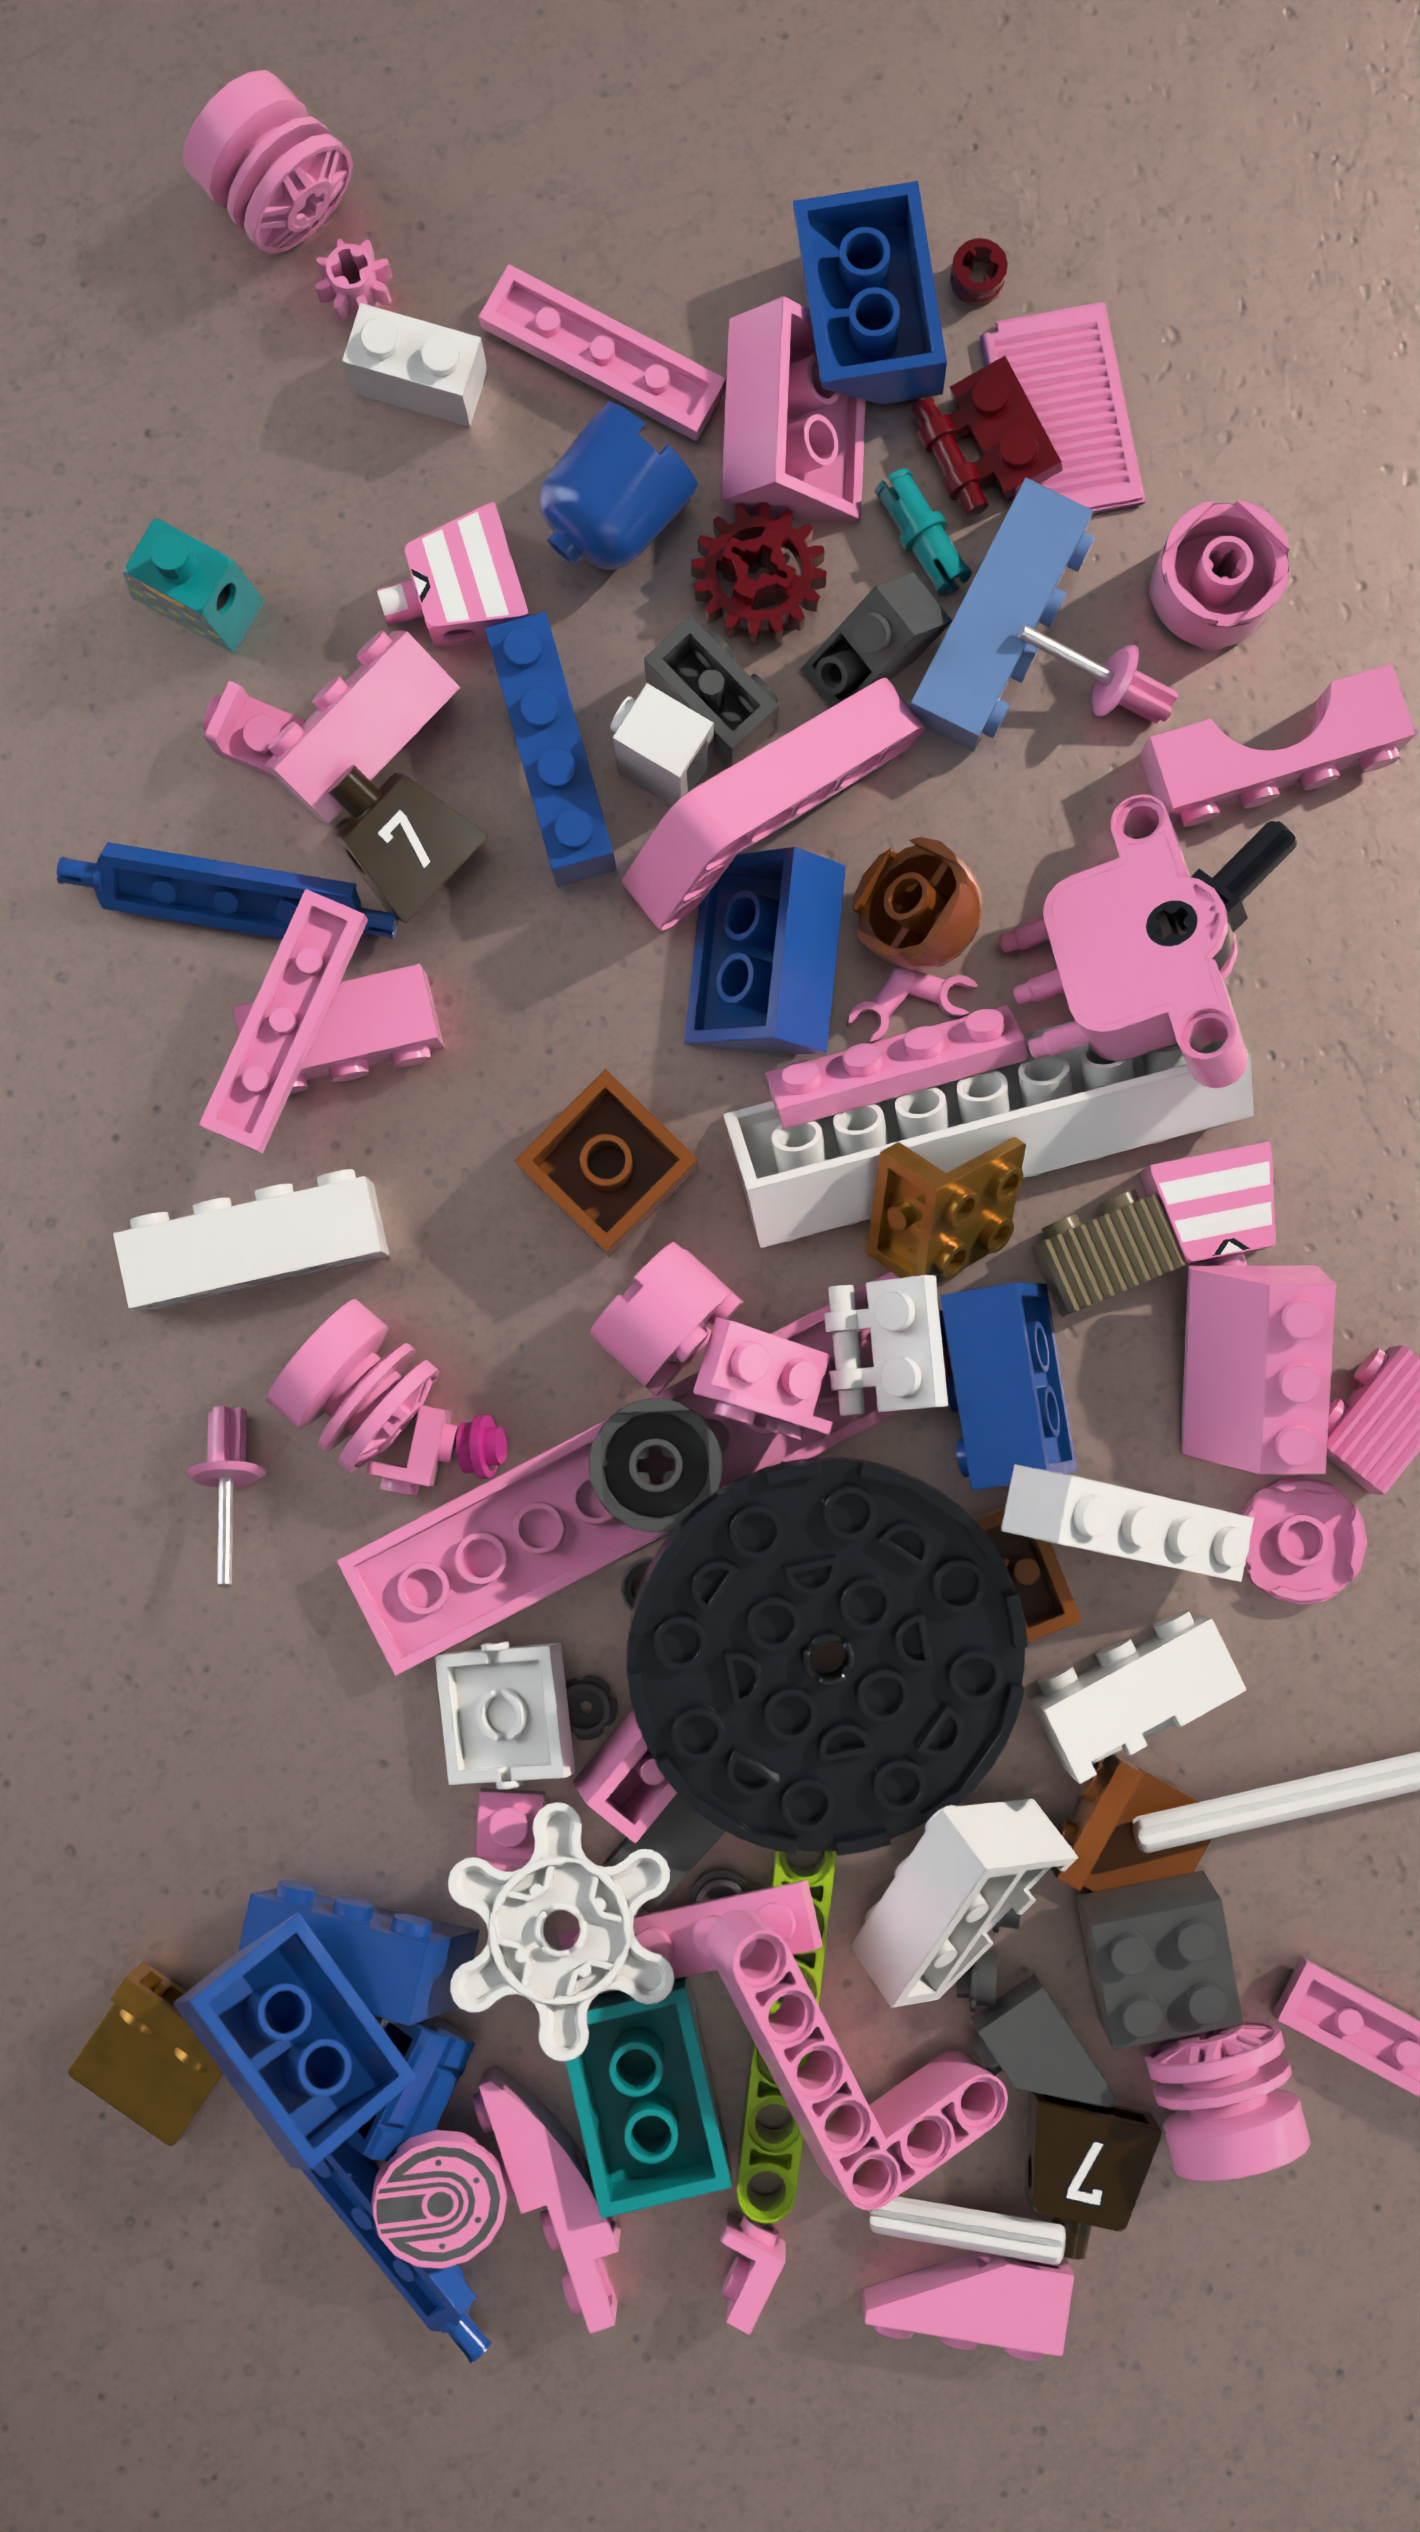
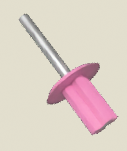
M1025 624L1019 629L1017 634L1019 639L1096 679L1092 692V711L1096 717L1107 715L1118 704L1155 724L1160 720L1165 722L1172 714L1171 706L1178 698V693L1137 671L1139 650L1136 645L1130 644L1118 650L1102 666Z
M224 1405L213 1407V1411L208 1412L207 1462L189 1467L185 1474L200 1485L219 1488L217 1586L231 1587L233 1488L256 1483L267 1474V1470L257 1464L246 1462V1410L241 1407L230 1409Z

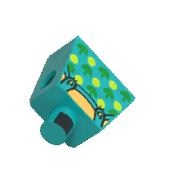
M156 518L150 523L123 572L132 599L235 654L265 602L232 559ZM227 594L229 598L226 604L217 611L218 596Z

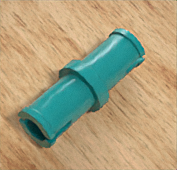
M902 468L892 472L887 477L893 486L889 488L886 482L882 480L876 486L875 494L882 500L900 529L899 541L907 553L914 552L935 586L936 593L939 596L947 595L960 588L955 582V578L958 577L965 584L972 576V571L964 563L946 534L945 530L948 523L940 511H932L912 479L909 469Z

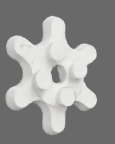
M555 1802L547 1804L540 1809L534 1818L535 1851L531 1860L523 1868L513 1872L501 1871L493 1867L486 1860L473 1857L465 1858L458 1862L451 1870L448 1887L453 1900L460 1906L470 1908L481 1915L487 1925L488 1939L487 1945L479 1956L462 1964L454 1972L450 1982V1992L453 2001L461 2009L468 2012L486 2010L505 1995L518 1994L527 1997L535 2004L539 2012L540 2028L538 2037L541 2048L552 2059L565 2062L575 2059L583 2053L588 2044L587 2010L591 2001L599 1993L606 1990H620L629 1994L637 2002L655 2004L665 1999L671 1992L674 1984V1971L669 1961L662 1955L650 1952L640 1945L635 1938L633 1929L634 1916L640 1906L648 1900L658 1897L666 1890L670 1881V1869L667 1861L660 1853L651 1849H640L631 1853L624 1861L615 1866L602 1867L595 1865L586 1857L582 1850L581 1833L583 1826L579 1814L568 1804ZM557 1910L569 1911L579 1920L580 1936L574 1946L567 1950H557L551 1947L543 1935V1925L546 1918Z

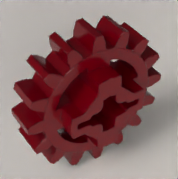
M762 502L758 510V516L749 517L746 509L741 504L736 506L734 523L729 525L726 520L719 516L713 519L715 539L709 536H699L697 540L698 552L704 558H696L691 561V576L700 580L693 585V596L697 602L710 600L705 608V619L708 623L717 621L721 617L726 619V637L731 638L739 628L748 629L749 644L756 645L760 631L769 630L773 640L779 642L782 641L783 624L788 622L798 631L804 628L805 616L802 608L813 612L818 611L821 596L815 590L825 588L827 571L816 567L824 562V547L815 545L808 547L812 540L813 528L810 524H807L797 530L793 529L792 510L787 508L777 520L770 518L769 504ZM787 549L795 557L801 577L796 575L795 568L786 564L784 553ZM760 567L769 570V574L762 573L757 581L748 577V573L756 574ZM717 570L722 572L723 579L731 582L733 585V595L730 599L720 587ZM773 605L777 606L767 610H760Z

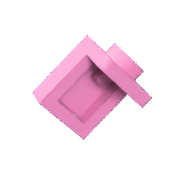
M422 1405L418 1411L407 1467L381 1461H369L366 1474L382 1477L380 1489L400 1494L418 1496L420 1485L436 1486L441 1462L451 1463L456 1450V1435L459 1426L450 1424L452 1411Z

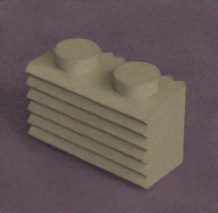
M1133 1189L1101 1203L1100 1206L1104 1215L1081 1225L1078 1215L1074 1214L1042 1228L1046 1240L1033 1246L1032 1251L1042 1270L1043 1277L1047 1282L1048 1289L1052 1293L1053 1300L1061 1317L1187 1265L1157 1194L1140 1200L1136 1190Z

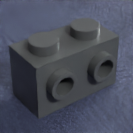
M690 615L644 658L646 683L714 723V753L728 767H731L745 759L777 729L778 699L763 679L756 674L749 676L734 660L733 651L719 634L712 629L705 631Z

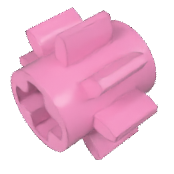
M340 238L337 239L336 248L329 254L328 258L317 257L316 262L320 274L325 279L315 284V288L321 303L334 301L333 308L338 321L343 322L347 316L356 317L360 303L373 307H378L379 304L390 305V294L388 287L384 284V282L393 277L388 259L374 261V253L369 240L366 239L359 246L356 244H345ZM359 278L357 283L349 284L348 282L351 279Z

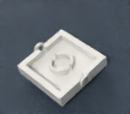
M509 1641L496 1644L485 1643L478 1650L454 1651L435 1655L449 1785L496 1782L497 1789H511L523 1786L524 1780L557 1779L576 1774L561 1643L509 1647Z

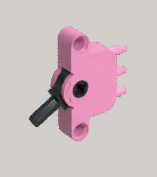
M1145 794L1131 796L1117 806L1110 820L1111 831L1120 858L1071 875L1060 881L1047 895L1043 906V917L1018 925L1012 931L1001 934L999 937L1001 948L1005 953L1018 949L1025 950L1050 941L1058 969L1030 978L1027 983L1016 986L1013 990L1014 996L1019 1005H1025L1033 1001L1041 1002L1065 993L1070 1012L1075 1019L1074 1022L1044 1032L1042 1036L1031 1039L1028 1046L1032 1057L1038 1059L1047 1055L1055 1056L1088 1044L1091 1051L1101 1058L1120 1061L1132 1059L1178 1043L1188 1068L1197 1082L1210 1088L1227 1087L1244 1074L1248 1064L1245 1043L1224 982L1231 973L1238 954L1235 931L1248 919L1242 901L1296 848L1297 839L1282 822H1267L1213 878L1200 868L1190 877L1177 835L1162 801L1154 796ZM1153 832L1151 835L1145 838L1138 839L1140 836L1146 833ZM1212 1042H1225L1220 1049L1212 1053H1200L1205 1046Z

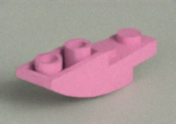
M497 2065L485 2069L478 2085L480 2092L473 2094V2103L483 2132H494L501 2153L500 2156L495 2158L500 2165L507 2196L515 2194L521 2214L547 2206V2210L540 2212L542 2228L550 2250L552 2252L559 2249L562 2250L569 2273L562 2275V2285L573 2316L583 2313L589 2334L615 2326L618 2302L602 2257L618 2252L621 2230L615 2216L603 2219L600 2217L588 2160L572 2136L553 2113L522 2083Z

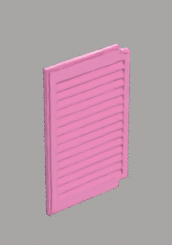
M1105 302L996 321V332L983 333L980 336L985 366L1006 356L1062 462L1063 471L1039 484L1093 510V513L1145 504Z

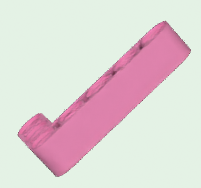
M882 678L685 794L664 815L623 876L621 883L660 932L672 928L699 906L737 854L901 754L921 736L926 726L915 712L910 709V706L888 678Z
M731 1910L722 1914L713 1923L708 1933L707 1941L710 1957L821 2172L855 2207L867 2211L877 2210L887 2205L988 2132L1002 2119L1007 2108L1008 2099L1004 2084L976 2060L961 2051H948L939 2055L868 2105L788 1945L782 1937L758 1917L746 1910ZM756 1940L752 1953L747 1958L740 1960L744 1947L749 1942ZM784 1996L781 2006L769 2015L772 2004L778 1998ZM811 2052L808 2061L802 2067L797 2068L800 2060L807 2053ZM838 2107L835 2115L826 2121L828 2115ZM917 2124L916 2128L910 2133L911 2129ZM864 2162L862 2167L855 2173L857 2167Z

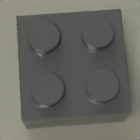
M1203 1870L1076 1896L1097 2014L1113 2051L1243 2025L1222 1899Z

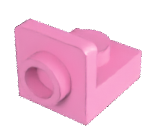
M229 681L223 695H215L205 711L203 729L206 732L204 738L216 755L279 781L264 766L274 755L268 749V746L290 723L295 721L301 727L306 721L249 697L241 685Z
M481 1788L478 1803L476 1857L486 1860L493 1867L501 1871L513 1872L523 1868L531 1860L535 1851L533 1823L539 1810L545 1806V1791Z
M728 2212L721 2225L720 2241L727 2247L745 2255L748 2259L736 2257L722 2286L721 2295L728 2298L726 2323L750 2335L786 2262L785 2241L778 2238L780 2233L771 2223L763 2224L754 2221L746 2214L741 2219Z

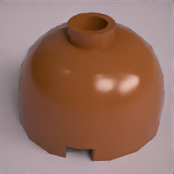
M923 837L910 839L909 841L915 846L907 847L899 853L890 848L879 855L863 874L853 897L852 908L859 915L858 925L860 930L855 928L858 939L884 961L897 967L914 971L941 967L960 956L973 941L982 920V892L974 872L966 862L941 841Z

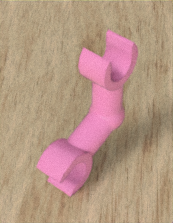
M896 967L892 971L890 978L870 1001L859 1003L852 1009L847 1019V1026H850L861 1013L870 1012L878 1018L879 1029L873 1034L869 1043L879 1041L883 1038L889 1027V1017L908 994L938 1003L939 1009L950 1018L958 1019L965 1017L969 1012L951 1005L947 997L948 990L951 987L958 986L973 991L978 985L973 979L964 975L952 976L945 980L923 972Z

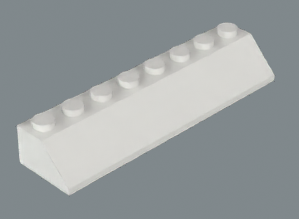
M1067 1022L1023 1034L1028 1054V1060L786 1129L782 1127L773 1101L725 1113L723 1117L750 1217L760 1248L871 1219L880 1151L897 1142H900L947 1173L1007 1140L1016 1137L1026 1144L1022 1165L1023 1178L1253 1117L1251 1055L1247 1050L1248 1064L1244 1074L1236 1082L1221 1088L1205 1087L1194 1079L1178 1043L1132 1059L1120 1061L1101 1058L1091 1051L1088 1044L1055 1056L1047 1055L1038 1059L1033 1058L1028 1046L1029 1041L1042 1036L1046 1031L1071 1023ZM1212 1042L1205 1046L1200 1053H1212L1220 1049L1225 1042Z

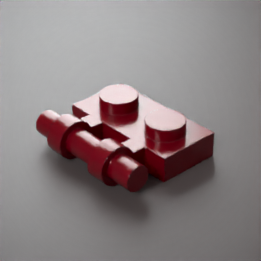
M1006 356L950 386L951 395L958 410L949 415L941 414L933 397L924 398L912 407L911 411L920 426L917 436L924 450L927 453H934L945 474L942 484L951 500L959 501L968 518L975 517L988 508L989 503L981 488L995 480L1004 497L1009 501L1016 497L1025 477L1039 484L1063 471L1062 462ZM970 433L983 455L982 458L975 462H967L956 442Z

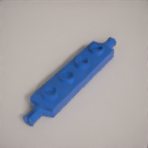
M107 842L97 863L61 857L57 866L56 875H59L57 877L58 883L94 888L102 909L283 939L305 889L365 914L368 922L364 928V934L395 939L398 928V918L394 913L362 908L355 883Z
M344 2141L312 2170L301 2169L428 2329L442 2332L443 2334L447 2332L467 2357L469 2363L480 2358L492 2343L467 2314L477 2296L465 2283L464 2274L459 2265L456 2264L444 2269L416 2267L396 2257L379 2237L371 2202L375 2176L380 2170L376 2162L362 2155Z

